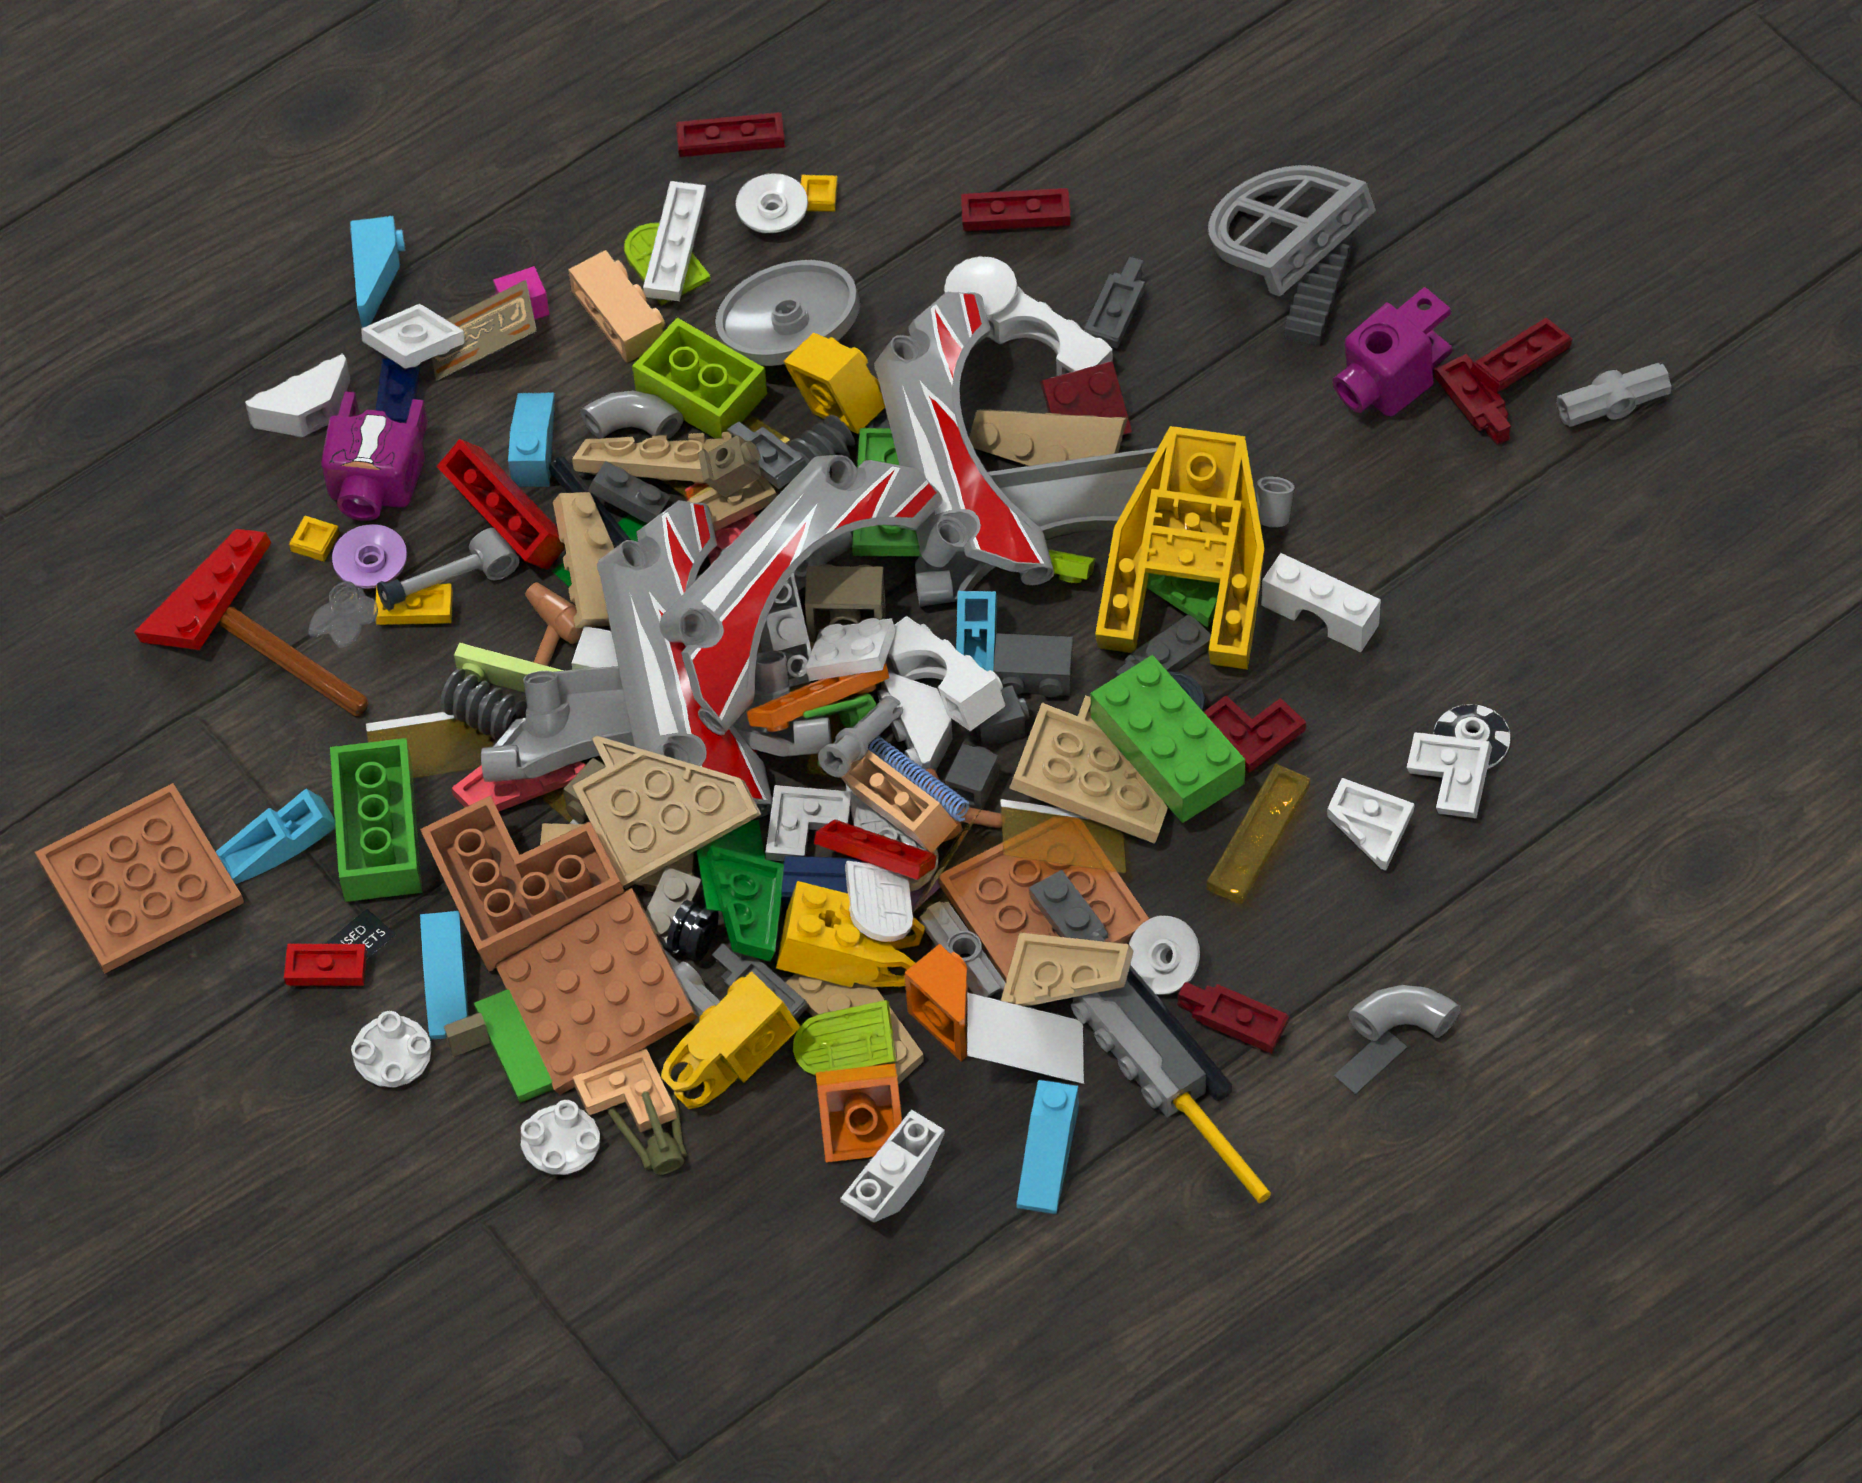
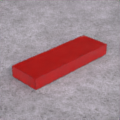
M836 819L817 830L814 841L816 845L919 880L935 868L937 857L934 853Z

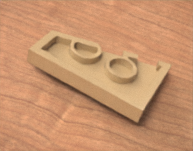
M1019 933L1001 1001L1026 1007L1122 988L1125 986L1134 951L1129 944Z

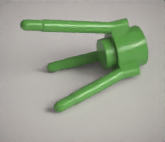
M864 693L844 702L805 711L803 717L808 719L839 713L842 724L846 728H853L876 706V702L870 694Z

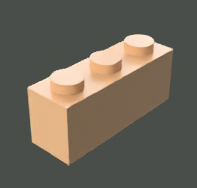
M606 250L568 269L573 294L626 363L642 356L663 333L662 328L665 327V321L657 308H650L641 287L638 284L633 285L629 281L623 264L619 260L614 261Z
M870 750L861 760L853 761L851 769L841 777L857 798L931 853L936 850L957 826L956 822L937 800Z

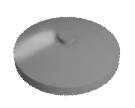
M817 260L786 262L759 271L738 284L725 297L718 309L716 329L722 344L761 366L783 365V361L813 332L828 339L830 337L837 341L841 339L851 328L858 316L860 299L854 280L841 267Z

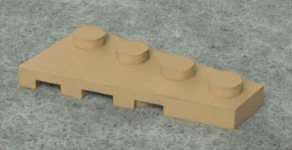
M980 409L976 411L969 439L973 448L1033 466L1118 453L1128 418Z

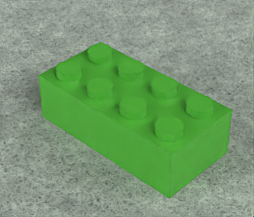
M1153 654L1090 693L1092 720L1182 823L1245 784V758Z
M407 738L330 747L338 871L345 902L422 893L413 768Z

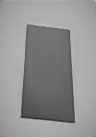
M1386 1031L1378 1040L1371 1041L1334 1076L1356 1094L1403 1052L1407 1046L1391 1032Z

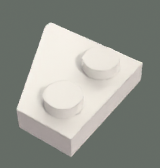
M1342 778L1327 808V817L1381 869L1387 870L1414 812V803Z

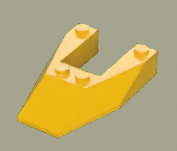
M1169 427L1114 526L1095 633L1098 648L1128 653L1136 650L1149 573L1220 583L1208 650L1210 664L1248 670L1265 549L1245 436Z

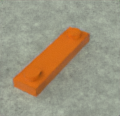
M884 664L883 670L821 679L746 712L750 726L766 727L768 732L784 730L790 726L789 721L803 716L805 711L829 705L852 694H864L875 690V684L890 678L887 664Z

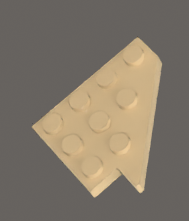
M1085 695L1078 716L1044 703L1041 704L1010 789L1155 844L1168 807L1092 720L1091 698Z
M595 736L592 740L606 767L572 785L622 887L625 889L761 815L745 781L741 778L600 736Z

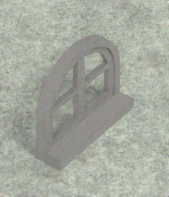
M1289 166L1257 175L1230 191L1212 212L1208 224V232L1219 257L1232 265L1263 275L1269 292L1281 296L1373 214L1376 209L1367 183L1321 167ZM1298 185L1274 207L1252 200L1261 194L1277 188ZM1311 187L1334 193L1331 198L1308 218L1285 211ZM1239 210L1260 217L1236 241L1230 238L1229 226ZM1271 222L1295 229L1267 255L1244 247Z

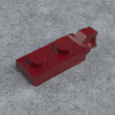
M1467 354L1435 368V379L1477 430L1482 431L1486 429L1487 435L1497 445L1510 439L1511 425L1506 420L1508 418V412L1505 409L1506 402L1498 393L1496 394L1470 372L1473 361Z
M1185 982L1178 994L1177 1006L1191 1012L1192 1018L1200 1021L1201 1024L1271 1054L1289 1021V1016L1286 1013L1218 984L1215 988L1207 986L1203 990Z

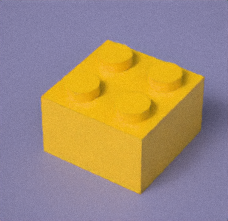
M813 332L783 361L811 412L825 419L828 415H835L850 431L858 434L860 428H864L885 408L879 381L871 375L866 366L868 364L866 356L856 347H846L832 337L828 339Z

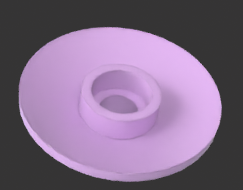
M375 524L359 526L345 533L337 541L332 553L333 567L339 578L345 583L358 588H376L377 583L380 581L385 583L393 581L402 572L407 561L406 545L401 536L386 526Z

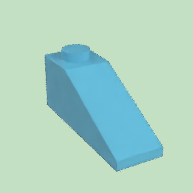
M393 216L350 221L357 307L362 328L371 324L400 267L399 252L405 251L403 230H396Z
M518 393L510 429L508 463L511 479L519 487H550L549 464L552 454L554 393Z
M958 591L956 650L964 656L970 655L984 670L993 671L997 634V593L991 591Z
M1038 1080L1029 1123L1017 1208L1057 1214L1079 1109L1078 1086Z

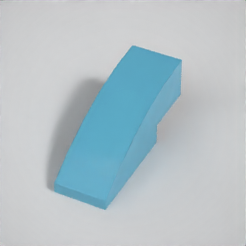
M305 789L278 812L268 808L220 847L216 854L234 883L238 884L280 865L319 841L335 829V819L323 798Z
M459 911L420 914L424 984L430 1040L446 1038L445 1025L468 1017L463 925Z

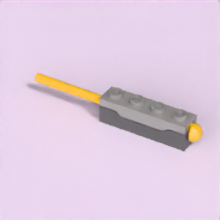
M1126 980L1125 986L1122 988L1073 997L1071 1008L1076 1018L1082 1024L1088 1023L1095 1031L1094 1035L1098 1044L1104 1051H1111L1118 1059V1065L1126 1078L1136 1080L1142 1088V1094L1147 1103L1154 1109L1158 1107L1167 1118L1176 1113L1177 1110L1184 1112L1258 1203L1266 1201L1271 1195L1270 1191L1194 1101L1206 1093V1073L1130 983Z

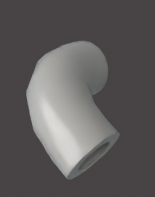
M637 391L610 393L589 403L580 411L587 428L599 439L620 428L628 427L643 429L651 436L667 435V439H670L680 429L684 418L679 410L660 397Z
M1398 985L1377 990L1356 1004L1348 1016L1354 1028L1362 1036L1372 1041L1378 1040L1392 1027L1403 1024L1417 1025L1434 1037L1439 1038L1453 1025L1461 1008L1450 998L1430 988Z

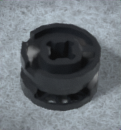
M685 900L678 908L670 925L667 936V949L678 954L686 952L688 958L699 962L708 952L716 934L719 920L718 911L707 910L706 907L700 909L698 903Z

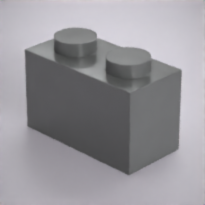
M996 634L993 672L1001 680L1003 688L1012 685L1016 695L1070 696L1073 637Z

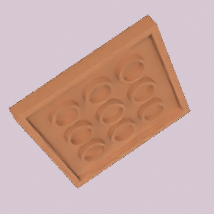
M174 783L35 852L39 864L104 974L244 903L240 891Z
M1057 815L938 875L939 885L969 930L980 938L982 950L1005 982L1019 933L1060 937L1029 895V887L1060 870H1063L1105 926V930L1108 933V938L1105 939L1106 942L1121 944L1130 942L1136 929L1149 919L1080 817Z
M632 888L495 965L506 989H509L553 1081L551 1084L559 1096L575 1087L573 1076L586 1073L636 1053L698 1018L637 894Z

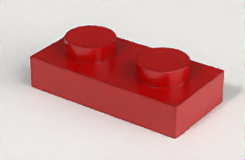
M287 944L284 971L285 984L293 986H364L367 959L366 945Z

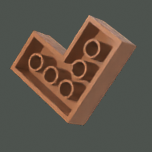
M490 795L420 829L488 972L495 969L496 964L625 892L591 822L519 855Z

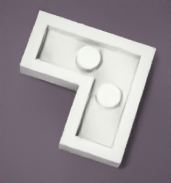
M1415 732L1407 769L1410 774L1442 777L1436 805L1439 814L1477 818L1492 746L1489 741Z
M775 785L766 845V860L784 861L785 856L806 857L809 829L819 830L834 819L849 824L852 801L851 791Z

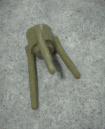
M646 1091L642 1093L645 1109L655 1134L647 1141V1149L644 1148L615 1108H608V1114L640 1156L645 1170L653 1168L655 1174L663 1175L679 1169L684 1164L683 1158L687 1156L682 1141L679 1108L675 1095L670 1096L677 1114V1118L671 1120L673 1138H671L669 1133H663L650 1094Z

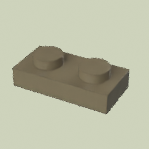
M666 866L645 913L663 949L673 954L672 951L667 949V936L673 917L685 900L696 903L703 885L702 879Z

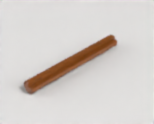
M228 607L221 617L220 624L223 628L352 715L361 716L368 708V699L365 695L234 607Z

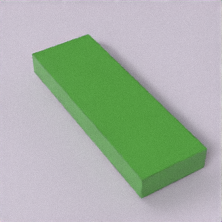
M509 989L475 1002V1010L483 1016L489 1040L518 1102L522 1103L553 1090L554 1088L551 1084L553 1081Z

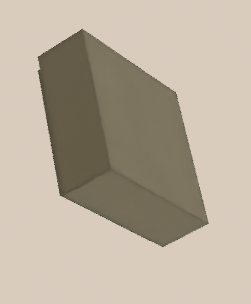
M481 1013L444 1026L452 1057L490 1043L486 1023Z

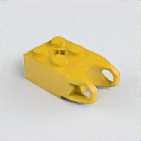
M800 881L796 882L786 912L777 969L851 988L854 983L870 987L905 986V975L892 974L887 967H903L908 970L915 964L908 956L896 949L919 946L925 928L923 924L913 918L911 929L915 934L905 936L903 939L895 942H882L871 939L854 926L850 917V900L847 893Z
M751 971L745 978L737 979L729 987L727 995L717 1005L710 1006L702 1013L699 1023L679 1042L665 1061L661 1078L674 1090V1095L688 1109L702 1107L723 1093L737 1078L745 1083L801 1027L785 1003ZM678 1063H688L680 1073L677 1082L671 1079L673 1067ZM704 1082V1092L700 1097L688 1099L684 1096V1091L696 1088Z

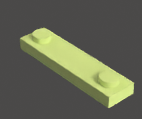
M459 643L454 654L457 669L462 668L465 670V678L468 675L474 674L478 677V682L487 681L491 684L524 693L523 678L526 675L537 671H563Z

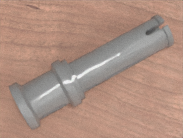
M885 696L853 728L841 730L837 734L835 742L825 745L819 752L818 759L823 770L834 777H842L851 769V763L861 760L868 752V745L895 719L901 716L903 707H898L893 712L901 704L900 701L893 696Z

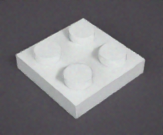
M421 304L361 329L362 341L405 369L418 366L427 359L445 354L450 349L464 344L463 330Z
M869 618L857 624L845 626L832 624L824 629H820L806 666L809 680L814 681L883 670L896 632L892 618L883 620Z

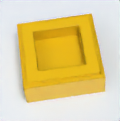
M802 175L801 185L806 191L808 200L806 211L835 212L838 186L837 176Z
M304 516L289 543L290 551L325 562L340 534L339 527Z

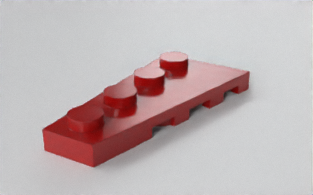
M236 529L134 631L138 640L143 643L200 650L270 546L271 541L267 533Z

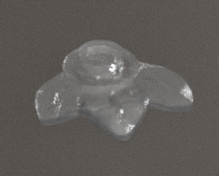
M349 581L341 582L330 591L329 603L316 610L309 625V635L316 637L330 633L334 643L340 648H345L357 640L361 633L362 624H370L376 620L378 614L377 603L373 598L366 597L361 587H356Z

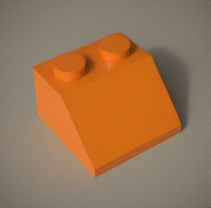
M939 944L904 972L907 1012L962 1062L967 1057L968 968L965 961L957 953H949Z
M895 1063L815 1072L825 1161L834 1162L874 1157L902 1122Z

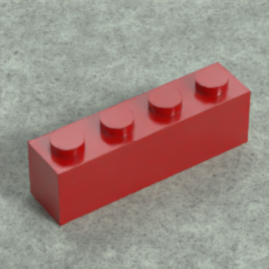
M459 439L436 466L526 562L548 570L565 550V543L559 539L557 526L483 448Z

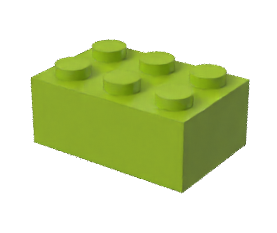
M679 318L673 321L632 366L635 390L637 392L660 397L679 410L684 417V421L715 439H721L722 432H728V428L738 421L742 422L767 395L764 367Z

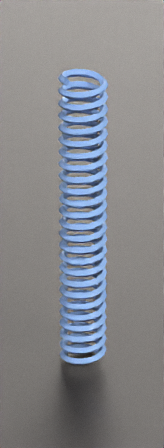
M879 735L869 747L872 753L892 766L904 777L911 780V782L915 783V785L931 797H934L935 800H938L953 819L958 822L965 820V818L961 817L969 809L968 800H965V798L961 797V795L957 794V792L953 791V789L942 783L924 768L918 766L917 763L902 752H899L898 749H895L886 740L880 738ZM966 804L964 812L960 815H957L964 809V806Z

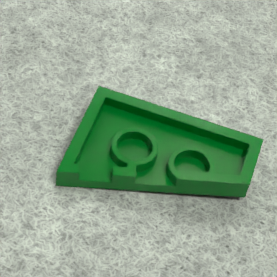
M710 845L707 859L732 951L771 961L776 946L784 864Z

